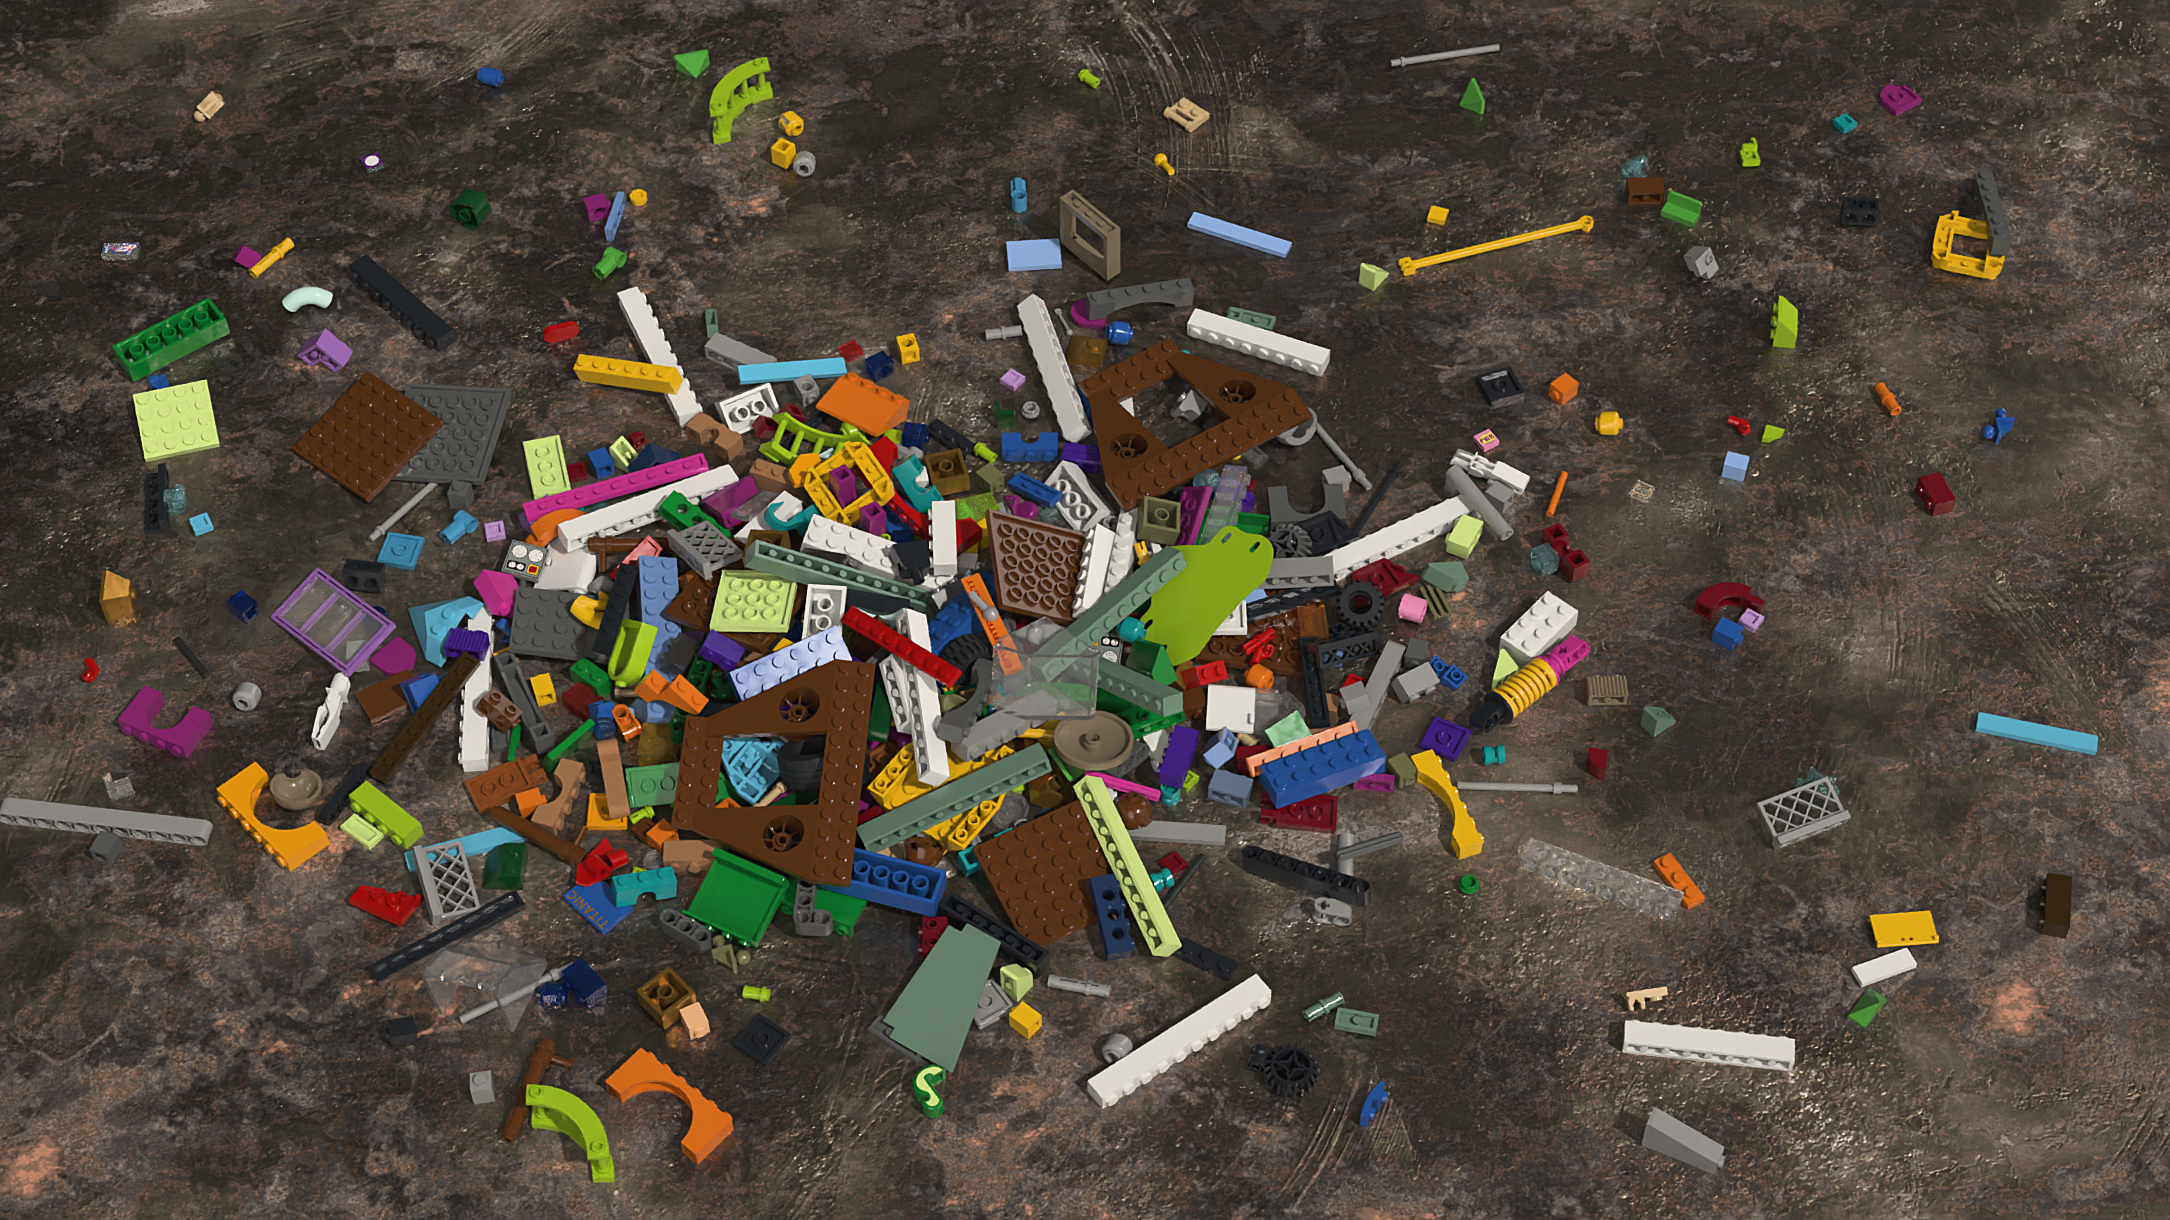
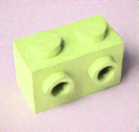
M1462 514L1461 518L1455 521L1452 533H1448L1446 536V552L1467 560L1482 535L1484 522Z

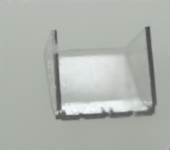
M1046 616L998 639L999 644L993 645L991 705L996 707L997 711L1024 720H1091L1095 718L1100 654L1095 649Z
M467 943L441 947L424 966L425 970L422 979L440 1015H444L459 984L475 988L477 983L480 982L478 985L479 989L494 992V998L509 1030L514 1032L548 963L546 959L477 943Z

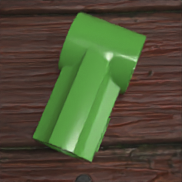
M609 246L605 250L603 258L592 268L593 273L597 278L605 279L616 267L620 268L625 264L627 255Z

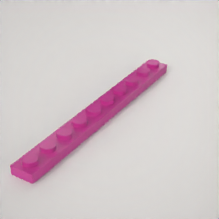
M700 453L526 502L522 506L527 521L530 522L540 519L553 511L580 508L707 472L709 468L704 454Z

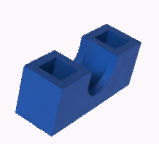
M1039 432V439L1033 444L1024 443L1021 440V433H1002V462L1058 461V432Z

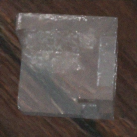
M110 773L102 775L111 801L135 794L129 777L113 781Z

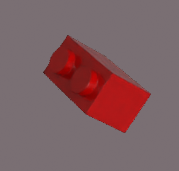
M1223 659L1181 671L1186 690L1229 678Z

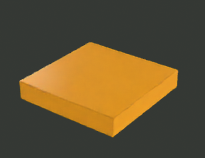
M590 793L586 825L588 830H627L628 816L615 819L610 818L606 793Z

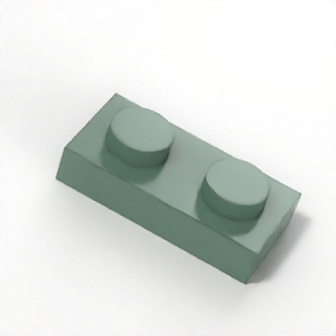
M1338 1007L1334 1029L1376 1036L1379 1014Z

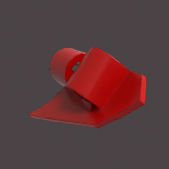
M604 838L577 865L576 884L589 887L603 881L612 871L628 864L626 852L622 848L614 850L608 839Z

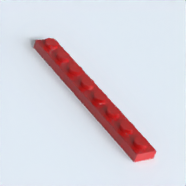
M851 606L840 620L843 625L948 688H951L962 675L961 670L854 606Z

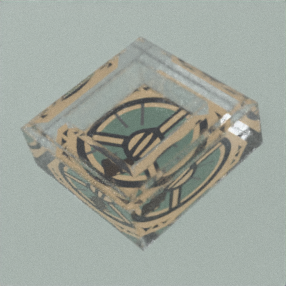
M1638 480L1630 491L1629 496L1646 504L1654 493L1655 487Z

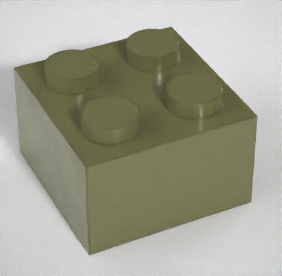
M1144 495L1138 507L1137 539L1173 546L1180 534L1181 503Z

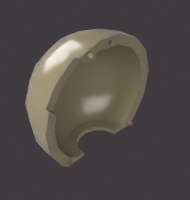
M312 770L301 771L300 775L295 778H289L285 773H277L270 781V791L274 800L281 807L292 811L307 809L321 795L322 780Z

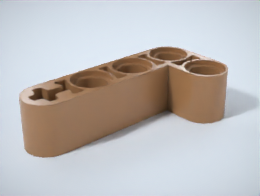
M617 739L598 741L597 748L610 818L630 816Z

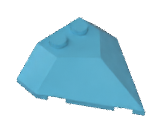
M470 596L408 608L425 659L442 667L449 657L446 656L444 644L450 628L455 629L463 616L474 620L484 604Z
M754 737L724 738L721 761L736 793L754 805L767 793L780 776L777 754L784 743L779 740H772L771 742L761 741L760 738Z

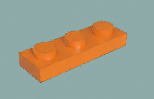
M1671 853L1653 861L1654 868L1687 910L1704 902L1705 896Z

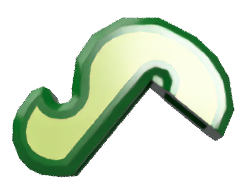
M933 1064L922 1068L914 1075L912 1081L914 1097L922 1103L923 1113L932 1119L940 1117L944 1111L942 1106L943 1099L933 1087L947 1078L946 1069L941 1065Z

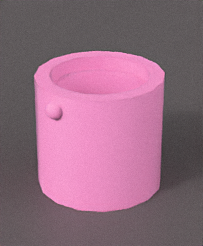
M1405 593L1400 603L1398 617L1421 624L1426 613L1428 600Z

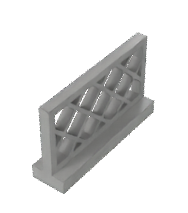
M708 520L678 533L674 529L666 531L669 547L705 580L712 578V571L742 559L743 551Z
M1828 777L1756 804L1773 839L1772 845L1775 850L1845 824L1851 818L1848 810H1844ZM1825 784L1828 790L1826 796L1816 792L1818 785ZM1804 791L1811 794L1809 802L1799 799L1800 792ZM1814 796L1824 800L1822 808L1812 804ZM1784 798L1794 801L1791 809L1781 805ZM1827 802L1835 804L1838 811L1832 813L1825 810ZM1796 803L1807 806L1805 814L1794 811ZM1769 804L1776 807L1774 816L1766 813L1763 806ZM1810 808L1820 812L1818 819L1807 816ZM1779 809L1790 813L1787 821L1777 818ZM1792 815L1803 819L1801 825L1796 826L1790 823ZM1775 821L1785 825L1783 832L1776 833L1773 827Z
M461 841L422 848V845L413 847V860L432 926L439 925L442 920L469 915L481 908ZM458 848V856L454 858L446 854L449 849ZM436 853L440 857L434 862L428 859L427 854ZM443 858L453 862L448 869L439 864ZM456 864L464 868L461 875L451 871ZM436 868L445 872L441 880L432 874ZM448 875L458 879L454 886L444 882ZM461 881L469 885L466 893L457 888ZM441 885L450 890L446 897L437 891ZM453 892L463 896L459 903L449 899ZM465 899L474 902L475 907L466 908L462 904ZM445 903L455 907L453 912H443Z

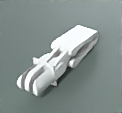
M1457 449L1450 465H1459L1462 470L1468 472V476L1471 474L1476 477H1484L1488 479V484L1492 485L1495 481H1498L1515 491L1516 494L1522 495L1530 480V476L1500 461H1496L1495 464L1490 463L1486 458L1477 455L1478 452L1474 455L1462 449Z
M342 672L334 676L330 688L326 687L328 696L323 706H320L317 710L311 737L314 747L318 750L326 749L340 723L339 717L343 702L348 703L347 695L351 684L349 678Z

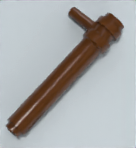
M593 535V537L588 538V552L599 554V573H607L606 554L632 552L646 537H612V535L600 537L599 535ZM651 537L662 548L660 552H674L669 547L667 537Z
M494 806L490 811L492 820L557 854L560 859L568 860L573 866H577L588 856V852L580 846L588 830V827L581 824L574 841L571 842L570 840H563L502 806Z
M541 1038L535 1044V1052L530 1056L529 1067L500 1134L502 1136L501 1140L505 1143L511 1144L517 1140L531 1106L526 1105L527 1084H540L544 1072L549 1068L551 1062L570 1069L573 1066V1060L555 1055L556 1044L550 1039Z

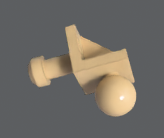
M212 91L197 106L198 110L194 112V118L199 122L205 121L206 118L210 119L225 104L222 101V96Z

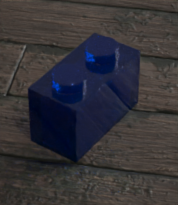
M582 958L561 971L563 977L562 984L567 991L571 990L578 1003L584 1004L588 1009L609 995L606 983Z

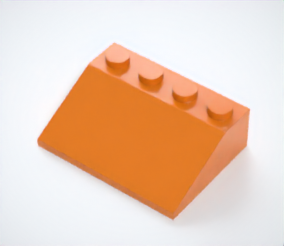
M848 372L834 383L816 404V408L868 434L878 437L906 420L910 401L902 395L895 394L885 387L874 384L871 380L863 379L856 373Z

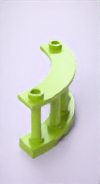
M767 57L757 58L736 67L726 74L715 87L710 100V115L715 117L713 125L714 144L731 142L733 120L745 110L744 107L750 103L753 105L773 98L770 81L765 82L764 72L770 71ZM758 74L759 84L748 88L747 79ZM740 84L741 91L734 95L735 88Z
M785 411L772 416V419L779 426L773 440L761 444L759 451L776 463L780 461L788 465L790 469L799 457L796 454L803 438L816 443L812 453L818 452V454H820L822 446L835 448L834 455L845 447L843 443L847 441L864 442L868 447L872 443L861 433L855 435H836L816 430L799 422ZM785 429L796 435L790 452L779 445Z
M527 1084L526 1105H533L532 1128L548 1129L556 1132L561 1131L569 1135L573 1141L585 1150L587 1159L590 1160L592 1166L593 1183L615 1182V1170L607 1135L595 1112L581 1099L562 1089L546 1085Z

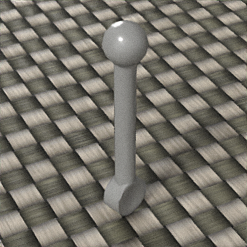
M1060 308L1055 309V315L1059 316L1066 329V334L1071 336L1073 330L1069 329L1065 322L1062 310Z

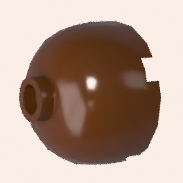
M1129 792L1121 795L1115 801L1114 805L1126 829H1139V825L1144 824V827L1152 822V805L1144 795L1137 792Z
M909 837L908 841L904 840L903 854L906 861L935 867L942 860L944 843L940 840H937L936 843L931 842V838Z

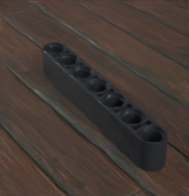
M1246 846L1241 851L1243 869L1249 873L1358 907H1365L1371 903L1370 884L1366 880L1256 846Z

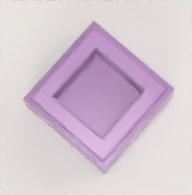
M1010 369L1000 378V384L1012 391H1015L1025 382V376L1013 369Z
M503 520L484 524L487 542L506 539Z
M1747 608L1738 619L1737 624L1754 633L1764 621V616Z

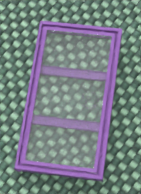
M318 567L271 615L272 620L347 677H350L397 627L392 621Z

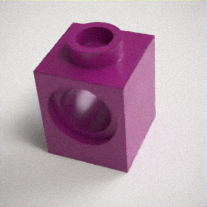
M604 193L583 198L590 222L609 217V210L612 207L610 200H606Z

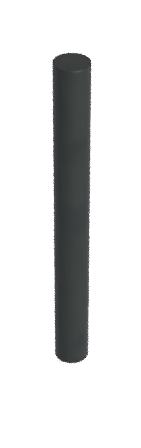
M1203 853L1198 855L1162 902L1165 911L1205 861L1206 856Z

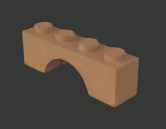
M561 758L554 772L556 785L562 789L561 794L550 803L538 805L531 819L532 823L557 836L558 831L563 829L566 815H569L574 799L578 798L581 784H584L586 781L585 776L587 772H585L584 763Z

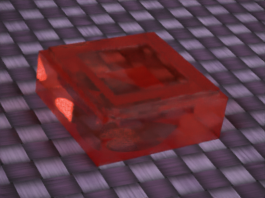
M854 339L838 347L839 352L848 362L864 355L863 349Z

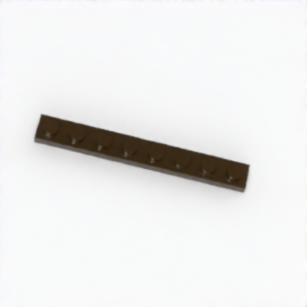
M465 651L462 653L371 768L369 774L385 785L389 782L481 665L478 659Z

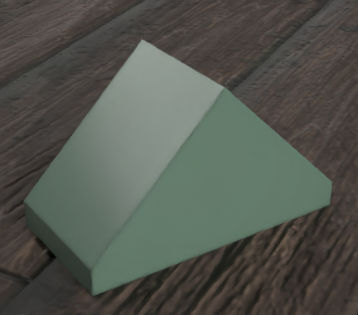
M1645 706L1640 725L1652 737H1655L1672 726L1676 720L1663 708Z

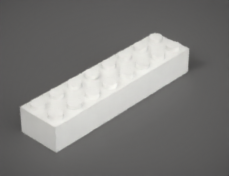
M813 514L800 549L801 553L929 590V595H931L930 591L938 586H941V588L947 586L946 582L954 577V575L934 576V568H930L928 575L924 577L925 582L915 585L912 578H900L889 558L892 544L897 543Z

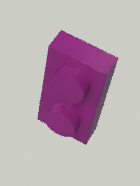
M1384 773L1371 774L1354 782L1353 789L1393 793L1395 775Z

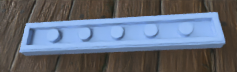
M1197 212L1193 213L1187 223V228L1283 258L1287 256L1292 247V242Z

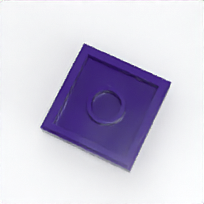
M1435 716L1419 744V749L1424 751L1433 749L1436 756L1438 755L1455 763L1471 735V730Z

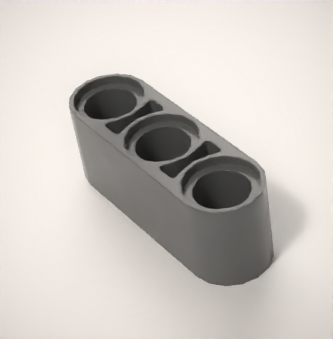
M1134 740L1132 753L1126 761L1114 768L1100 771L1116 778H1121L1147 759L1150 750L1149 745Z
M667 908L660 913L661 928L665 934L698 953L705 954L711 951L713 943L711 932L708 928L671 908Z

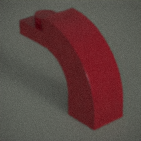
M1724 582L1705 589L1696 599L1693 612L1708 620H1711L1715 613L1724 607H1738L1744 611L1749 608L1762 615L1765 601L1758 596L1752 595V587L1748 585Z

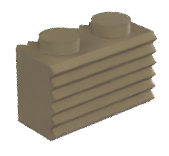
M1588 676L1585 683L1587 706L1627 705L1628 690L1626 676Z

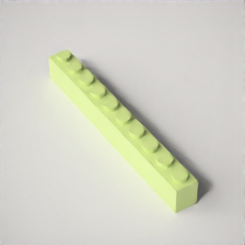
M1086 775L1073 788L1080 799L1081 805L1116 879L1120 882V887L1152 954L1169 957L1182 944L1102 778Z

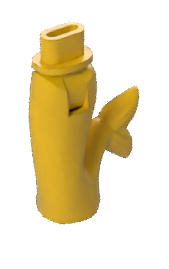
M602 591L598 592L599 600H594L584 595L579 596L570 609V612L577 619L597 630L604 612L597 611L605 610L609 596Z

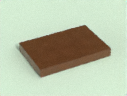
M409 669L355 693L358 702L372 724L410 707L399 684L413 678Z

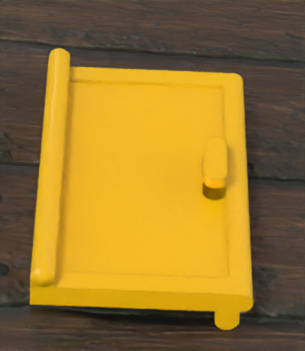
M1931 911L1869 916L1868 922L1871 923L1877 948L1939 943V936L1935 930Z

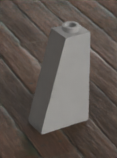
M1656 1107L1653 1108L1646 1124L1642 1141L1643 1146L1714 1175L1717 1167L1722 1168L1726 1158L1723 1155L1724 1146Z

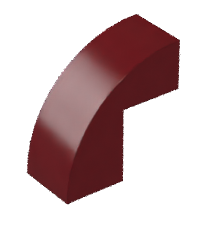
M785 403L777 413L786 411L801 423L806 419L799 406ZM759 415L752 424L757 437L763 439L774 438L779 426L771 417ZM785 429L783 435L789 433L790 431Z

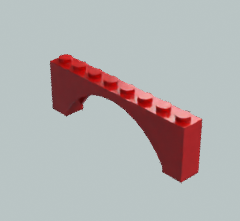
M885 435L869 446V449L891 479V469L893 468L894 461L898 458V447ZM857 463L852 466L851 471L855 477H859L868 489H872L873 486ZM894 488V496L886 503L888 509L891 512H895L901 522L907 524L916 536L919 535L923 540H927L929 547V541H933V536H929V525H932V520H929L928 515L920 513L906 504ZM971 517L956 520L958 557L983 539L982 528Z

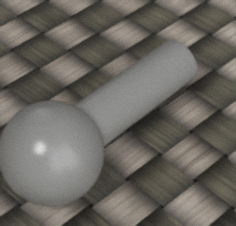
M974 590L969 593L968 597L983 611L985 620L995 621L998 618L999 612L997 608L988 606Z

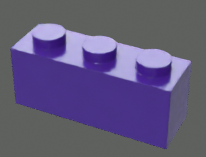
M1176 725L1174 732L1169 733V746L1164 748L1162 755L1164 761L1163 764L1159 763L1157 769L1160 784L1183 789L1198 745L1199 730Z

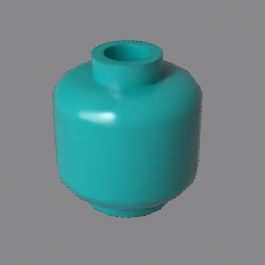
M1130 616L1118 623L1116 629L1119 639L1131 644L1136 638L1144 639L1147 632L1144 629V622Z

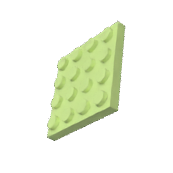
M207 380L133 395L146 462L220 447Z
M722 570L710 622V630L713 629L721 632H788L798 582L758 570Z

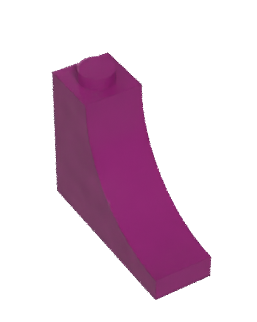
M747 475L702 499V503L707 516L714 518L717 523L728 529L743 521L739 510L744 502L758 493L753 477Z

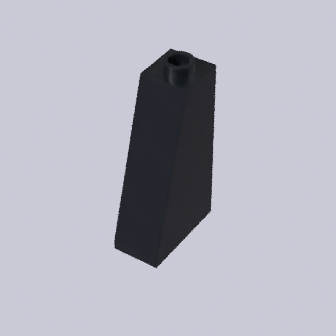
M847 588L844 615L851 606L879 616L893 614L902 608L914 611V607H910V599Z

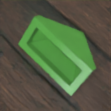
M708 49L674 55L676 69L694 78H697L710 64Z
M1472 78L1459 106L1479 114H1484L1485 100L1475 78Z
M1869 988L1848 1014L1847 1018L1865 1029L1886 1003L1887 998Z

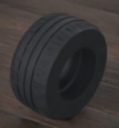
M826 734L814 735L805 741L794 742L790 740L779 749L777 762L783 784L790 790L797 792L820 791Z

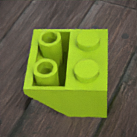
M1778 296L1777 303L1773 305V313L1775 315H1771L1770 325L1773 327L1770 329V339H1773L1772 346L1794 349L1797 339L1798 310L1783 296Z

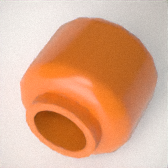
M1255 664L1252 667H1248L1245 671L1244 677L1248 687L1255 688L1256 691L1261 693L1268 691L1273 686L1274 677L1270 669L1260 664Z

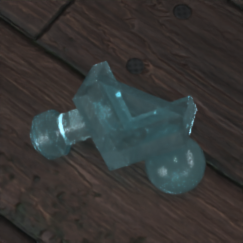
M1814 766L1810 767L1807 778H1798L1795 781V787L1798 788L1828 777L1837 796L1839 795V788L1835 785L1837 776L1820 774ZM1825 784L1818 785L1816 792H1824L1826 796L1828 790Z

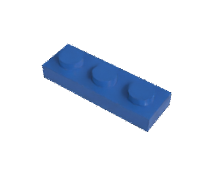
M1021 472L1017 473L1007 482L1008 488L1048 508H1052L1063 498L1062 492Z

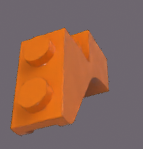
M655 669L643 677L633 690L647 703L653 700H663L693 715L699 714L709 701L681 674L668 682Z

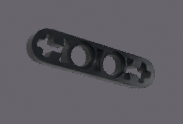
M362 761L356 766L322 808L319 815L320 821L328 825L335 822L350 803L349 795L370 778L369 771L373 767L371 764Z

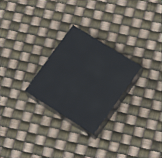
M1511 367L1488 372L1476 377V382L1490 406L1519 399L1525 395V391Z
M758 1013L732 1044L734 1048L766 1068L791 1040L792 1036L791 1033Z

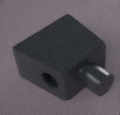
M927 540L892 544L889 558L900 578H912L915 585L924 583V577L928 575L930 569Z

